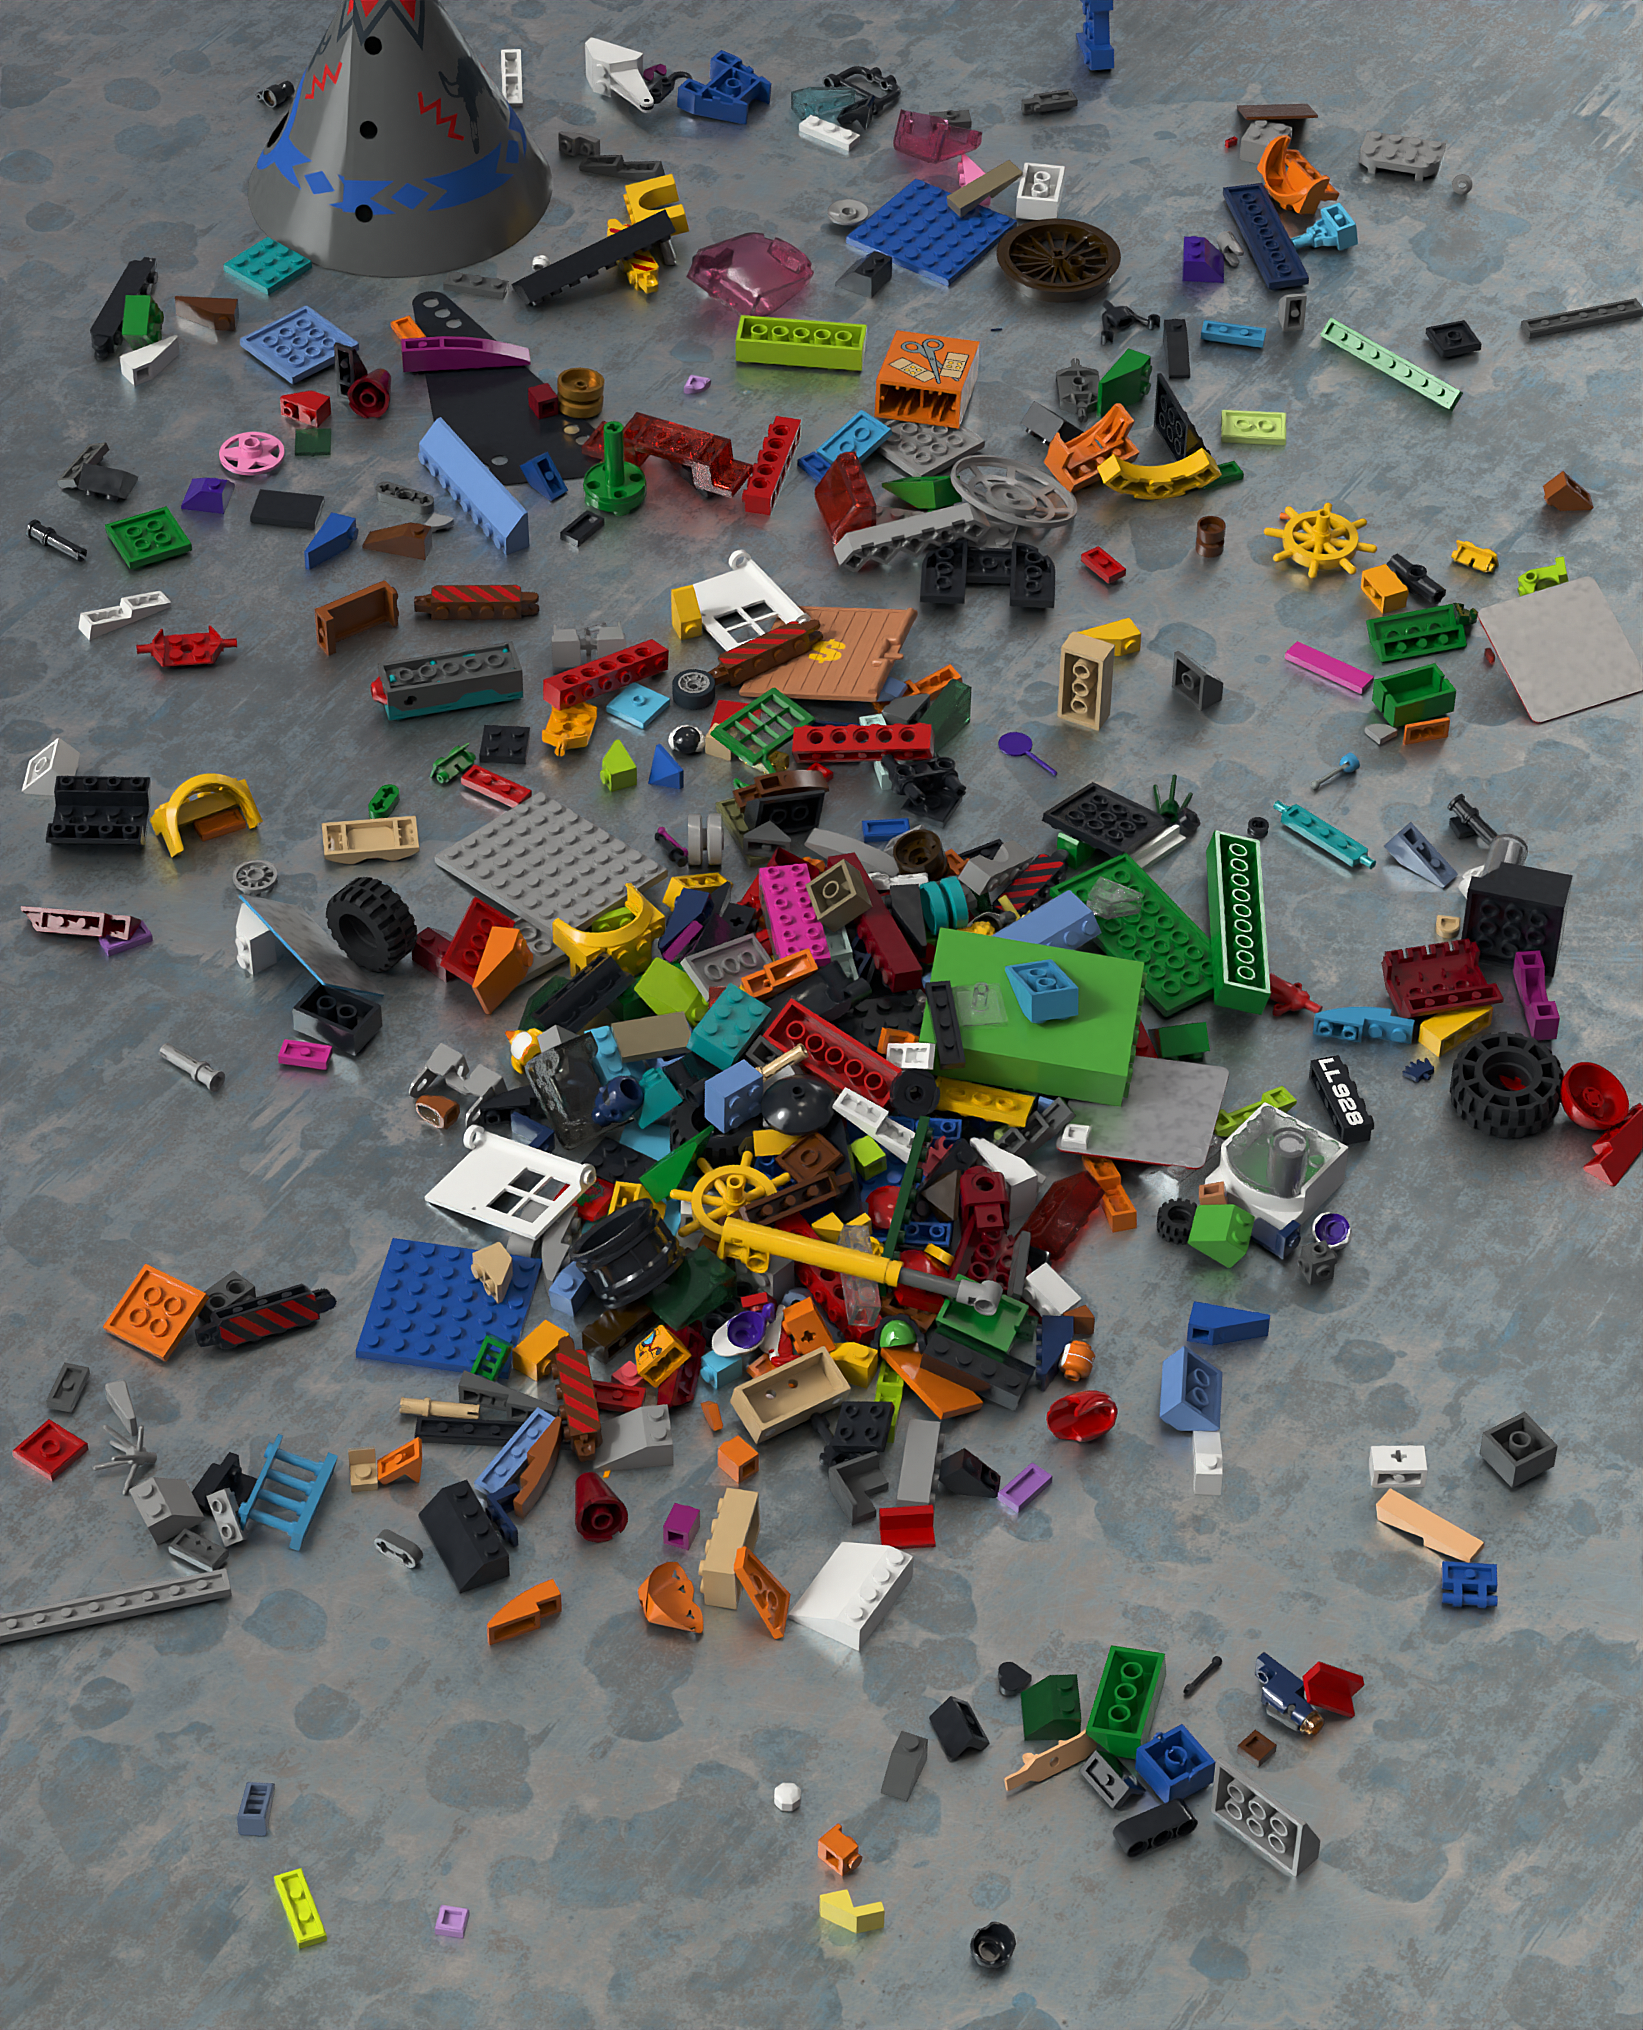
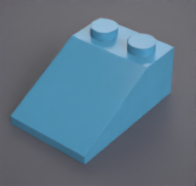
M1052 959L1005 966V972L1020 1008L1031 1023H1044L1046 1020L1051 1019L1065 1020L1070 1016L1078 1015V987Z

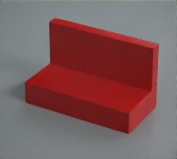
M933 1505L879 1508L881 1545H888L896 1549L936 1547L933 1528Z
M1320 1661L1302 1676L1307 1703L1350 1718L1355 1716L1351 1697L1365 1685L1363 1676Z

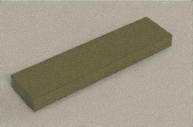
M734 798L716 802L717 812L721 813L722 821L743 855L744 834L749 832L743 820L744 813H740ZM743 855L750 868L769 863L771 857Z

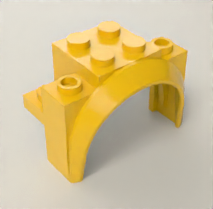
M632 883L625 884L627 887L625 906L636 918L624 927L609 932L590 933L577 930L559 918L552 922L553 942L570 958V975L572 977L578 974L602 952L611 955L623 971L631 973L632 976L647 970L652 963L651 942L664 935L665 916Z

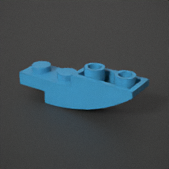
M1336 1008L1315 1013L1313 1034L1361 1042L1362 1036L1411 1044L1414 1020L1391 1016L1392 1009Z

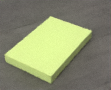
M1222 410L1221 442L1286 445V413Z

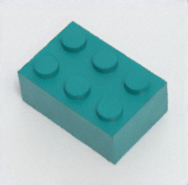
M729 983L694 1028L686 1047L724 1071L738 1061L764 1027L771 1008L734 984Z

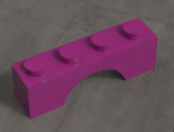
M1540 950L1516 952L1513 975L1531 1037L1536 1040L1557 1039L1560 1017L1555 1001H1548L1545 966Z

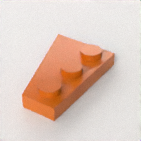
M747 1546L738 1548L734 1562V1572L773 1638L784 1637L791 1594Z

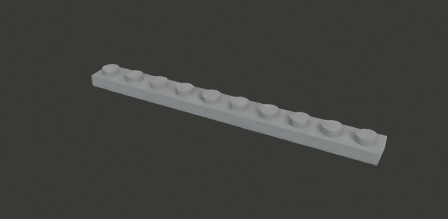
M225 1568L0 1614V1643L232 1596L227 1570Z

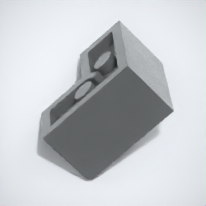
M877 1451L829 1467V1489L852 1526L876 1517V1509L869 1496L886 1491L889 1488V1482L879 1468L880 1455Z

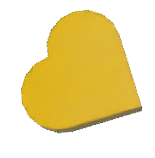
M928 1243L924 1250L950 1267L955 1260L954 1256L932 1243Z

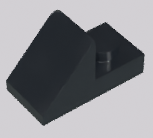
M874 94L844 107L837 117L840 125L847 122L853 123L858 120L863 129L866 130L873 116L876 99Z

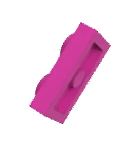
M284 1039L278 1055V1062L327 1070L333 1054L332 1046Z

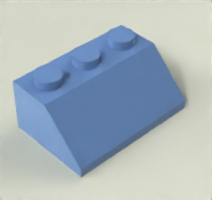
M1186 1346L1180 1348L1163 1361L1159 1417L1179 1431H1217L1220 1429L1223 1372Z

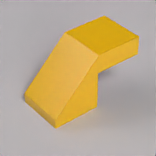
M831 1212L811 1224L812 1229L821 1241L836 1245L851 1246L853 1243L863 1240V1237L872 1234L871 1219L866 1213L843 1225L838 1217Z

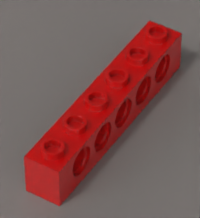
M776 416L773 424L769 425L768 437H764L763 450H759L758 463H754L752 476L748 477L747 490L744 489L742 493L745 512L771 515L801 438V419Z
M650 639L543 680V700L561 711L668 670L669 650L655 640Z
M901 723L893 725L871 724L870 726L850 724L847 726L826 725L824 727L804 725L802 727H794L792 753L796 763L881 761L882 757L887 754L893 755L896 761L933 759L935 735L932 724L917 723L916 725H904Z
M800 1213L776 1221L773 1225L775 1229L821 1241ZM794 1261V1271L799 1276L800 1281L806 1285L816 1302L823 1307L830 1320L841 1330L844 1338L849 1342H855L864 1346L870 1344L871 1340H874L876 1328L883 1318L850 1276Z

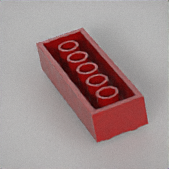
M791 998L762 1037L784 1054L798 1044H803L809 1053L808 1058L797 1063L803 1071L824 1080L838 1094H841L845 1087L889 1111L888 1116H890L895 1110L889 1102L890 1087L894 1078L903 1070Z

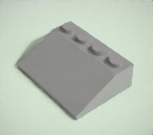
M1221 1757L1216 1760L1211 1812L1293 1876L1297 1877L1318 1859L1321 1840L1305 1821Z

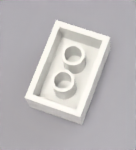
M1025 162L1017 194L1016 218L1041 220L1058 217L1064 189L1065 166Z

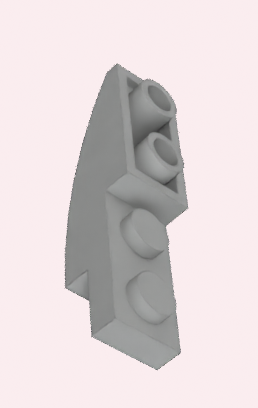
M570 1206L564 1212L560 1222H554L544 1234L542 1270L544 1286L548 1297V1290L560 1272L573 1262L569 1257L572 1236L574 1233H578L581 1219L578 1218V1209L575 1206Z

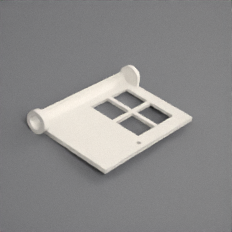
M742 549L735 551L729 558V565L734 571L693 584L702 616V626L726 651L750 641L737 643L729 634L731 632L751 626L761 636L765 632L757 623L777 616L785 624L791 621H798L800 624L812 620ZM744 556L743 562L736 565L737 559ZM765 602L774 612L751 619L743 609ZM738 612L746 620V622L724 629L716 621V618Z
M474 1124L468 1127L463 1139L465 1147L472 1151L424 1198L425 1201L537 1240L594 1184L596 1172L591 1164L586 1163L582 1165L489 1133L483 1127ZM476 1133V1134H477V1135H476V1139H475V1141L473 1142V1141H472V1140H473V1136H474V1134ZM526 1170L545 1176L530 1192L511 1186ZM551 1179L570 1185L555 1201L536 1195ZM504 1191L524 1197L507 1214L489 1208ZM530 1200L549 1206L533 1223L514 1217Z

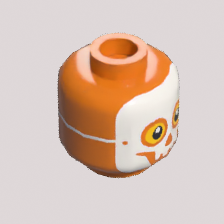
M1072 1341V1343L1065 1346L1058 1367L1064 1373L1066 1379L1077 1382L1079 1379L1090 1376L1096 1355L1091 1350L1092 1347L1082 1341Z

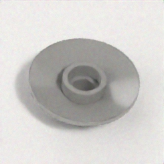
M838 200L828 207V217L833 222L841 225H856L867 219L868 208L857 200Z

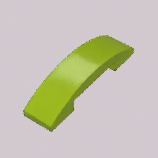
M1283 1086L1264 1092L1261 1101L1230 1113L1221 1109L1214 1133L1218 1136H1231L1264 1102L1286 1113L1296 1105L1297 1100Z

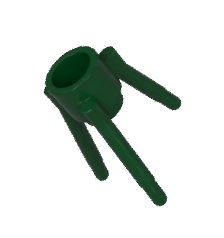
M1176 774L1172 776L1169 799L1162 805L1158 786L1156 784L1153 785L1157 813L1171 819L1170 824L1178 821V813L1188 806L1193 796V793L1190 792L1182 806L1179 807L1177 801L1174 800Z

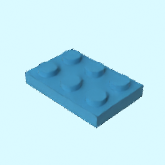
M861 409L824 442L816 452L832 466L848 475L892 436L893 433L891 428Z

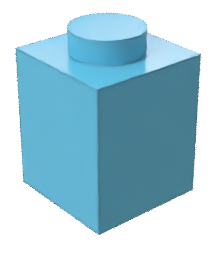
M712 1350L701 1357V1376L707 1383L710 1382L718 1390L742 1376V1357L739 1355L724 1357L717 1355Z

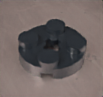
M912 1068L900 1071L890 1087L889 1102L891 1107L903 1117L910 1119H919L920 1116L932 1113L940 1100V1090L934 1081V1076L924 1069ZM917 1087V1092L920 1093V1096L912 1100L910 1090Z

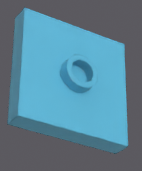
M634 682L627 686L606 706V712L644 729L670 705V698Z

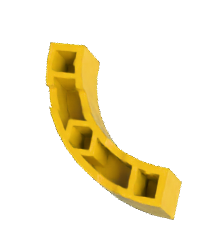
M1203 448L1180 461L1166 465H1135L1113 454L1097 467L1104 484L1120 494L1127 493L1133 495L1134 498L1147 500L1181 496L1186 494L1185 491L1195 487L1200 489L1222 475L1215 459Z

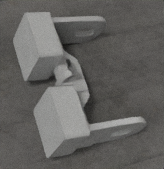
M621 621L617 622L618 627L599 628L597 639L590 638V630H586V639H580L576 629L557 630V625L553 624V636L551 637L553 667L580 666V650H586L587 663L591 662V649H597L598 659L626 649L625 633H622Z
M440 1043L432 1052L430 1059L425 1063V1067L411 1083L409 1095L413 1098L420 1097L438 1075L445 1077L446 1084L466 1096L474 1095L479 1097L466 1114L465 1124L468 1128L471 1125H477L481 1120L480 1104L508 1090L501 1075L481 1064L473 1070L469 1079L466 1078L470 1070L465 1056Z

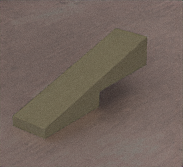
M1008 160L948 195L947 205L962 218L987 197L990 196L993 199L1020 178L1023 172Z

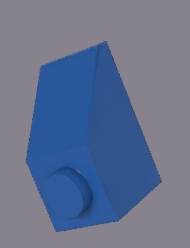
M548 452L520 465L529 485L549 501L568 491Z

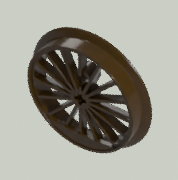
M1060 218L1035 220L1012 229L1001 239L996 253L997 261L1004 271L1005 278L1014 289L1030 298L1054 303L1080 301L1098 294L1109 284L1121 261V253L1117 243L1106 232L1088 223ZM1052 239H1063L1062 247L1055 248ZM1047 240L1050 252L1041 244L1043 241ZM1069 240L1078 242L1068 252L1066 251ZM1086 245L1091 247L1090 249L1079 252ZM1057 274H1059L1061 283H1055ZM1052 275L1051 281L1045 282ZM1066 278H1068L1072 283H1067Z

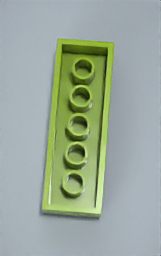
M741 315L736 336V361L862 371L866 350L867 325Z

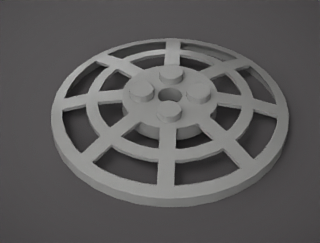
M973 455L958 460L952 468L950 478L955 490L973 506L1001 520L1026 527L1057 528L1072 522L1076 515L1078 505L1072 492L1062 486L1053 476L1029 464L1000 456ZM977 466L1007 469L1006 477L983 475ZM967 468L975 475L968 484L957 478V475ZM1015 472L1031 477L1046 486L1037 490L1026 483L1015 480ZM981 483L987 491L985 493L974 487ZM1053 491L1056 492L1063 499L1067 508H1055L1046 495ZM976 495L985 498L987 503L981 502ZM1037 499H1040L1047 508L1037 507ZM1035 512L1045 513L1047 516L1040 519L1033 514ZM1055 514H1068L1066 518L1050 521Z

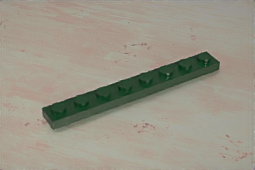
M920 1116L882 1254V1257L889 1258L892 1261H900L901 1259L899 1248L900 1245H905L907 1231L904 1230L905 1225H910L912 1218L910 1207L911 1204H916L918 1189L915 1188L917 1183L921 1184L923 1169L921 1166L922 1163H927L929 1155L927 1144L932 1143L934 1137V1128L930 1126V1117ZM875 1282L876 1295L886 1297L888 1288H893V1286H889L887 1283Z

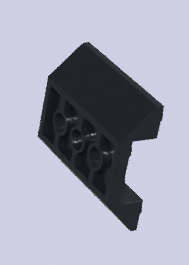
M56 776L54 788L56 806L53 823H48L46 843L145 845L150 818V777Z

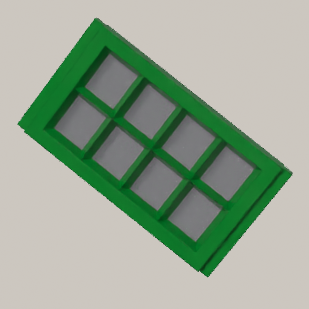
M771 688L716 726L710 735L752 767L760 763L761 758L764 757L762 753L763 748H769V755H771L793 739L794 727L812 726L816 718L778 689Z

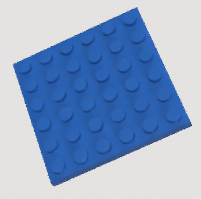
M914 179L846 236V244L867 253L873 251L881 252L892 257L893 264L945 286H950L994 248L1009 231L1016 228L1017 220L979 204L961 218L947 205V196L951 194L950 192L922 180Z
M392 1238L355 1350L356 1358L463 1373L464 1370L471 1371L486 1335L492 1334L513 1344V1350L520 1343L542 1270V1259L510 1254L512 1257L513 1276L503 1302L497 1303L492 1295L489 1296L486 1293L482 1281L476 1279L472 1273V1253L478 1250ZM494 1345L491 1347L492 1350L499 1353L502 1350ZM512 1351L498 1378L509 1379L513 1367ZM487 1354L486 1359L496 1363L497 1359ZM482 1364V1369L492 1373L493 1369Z

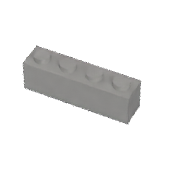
M909 1419L896 1507L933 1505V1510H935L936 1494L932 1493V1490L938 1489L939 1473H935V1469H940L942 1453H938V1449H944L945 1433H940L941 1422Z

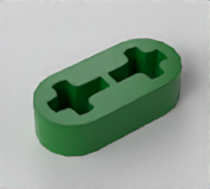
M387 784L379 788L368 805L369 817L371 819L388 818L400 801L399 788L397 786Z

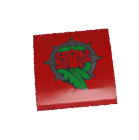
M596 1177L594 1184L571 1205L577 1207L578 1217L595 1222L608 1214V1205L611 1203L615 1184ZM565 1184V1186L559 1191V1193L556 1195L553 1201H555L570 1185Z

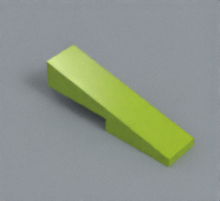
M882 1359L874 1402H893L895 1406L887 1439L888 1443H894L905 1381Z

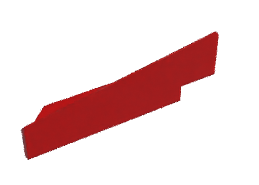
M1641 1103L1633 1106L1622 1122L1607 1130L1592 1145L1597 1155L1583 1166L1585 1172L1610 1186L1617 1185L1643 1148V1105Z

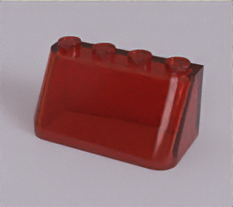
M855 451L844 452L837 456L815 487V500L830 540L834 544H837L846 533L876 526L877 506Z

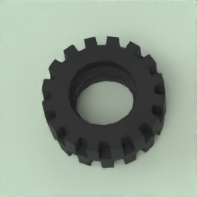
M1177 1198V1201L1170 1199L1169 1203L1164 1202L1162 1207H1159L1157 1214V1232L1160 1233V1237L1162 1239L1166 1237L1167 1242L1174 1241L1173 1244L1178 1245V1242H1181L1182 1245L1187 1244L1197 1204L1195 1202L1191 1204L1188 1199L1182 1201V1198ZM1181 1219L1187 1221V1223L1178 1224L1172 1220Z

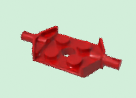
M211 625L209 626V633L164 636L163 629H160L152 643L137 644L136 648L137 654L151 653V656L162 667L215 663L221 652H224V648H237V638L223 639Z

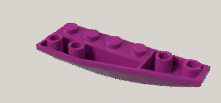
M451 336L401 339L403 372L531 365L529 348L506 342Z

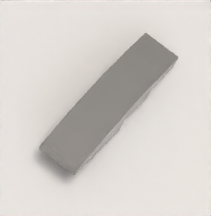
M814 828L804 844L826 859L829 856L855 852L867 874L871 871L874 873L879 872L888 875L889 878H894L899 872L894 857L861 841L835 832Z

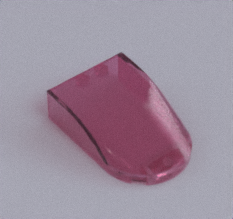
M750 232L699 249L686 277L706 291L711 298L718 300L727 310L734 312L739 317L741 315L767 317L780 309L810 283L814 271L811 270V261L795 246L777 237L772 240L765 238L764 233Z

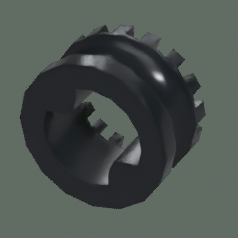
M1261 817L1250 819L1247 829L1249 836L1256 839L1267 836L1269 823Z

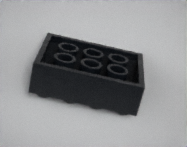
M1158 373L1154 427L1175 462L1180 461L1201 448L1211 455L1162 373Z

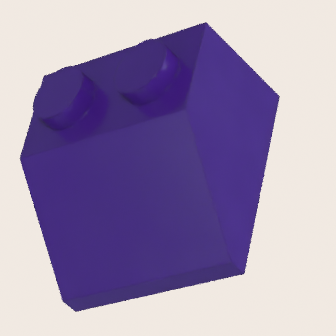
M1184 236L1182 281L1224 283V255L1205 237Z

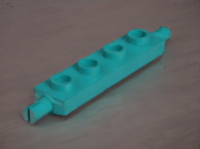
M1280 800L1274 803L1273 808L1282 813L1281 823L1352 867L1358 863L1364 864L1369 869L1375 867L1376 860L1368 856V848L1298 804L1287 806Z

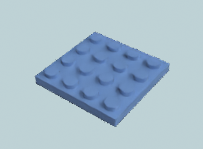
M307 305L240 338L241 347L292 384L335 363V342L353 347L356 351L359 350V343Z

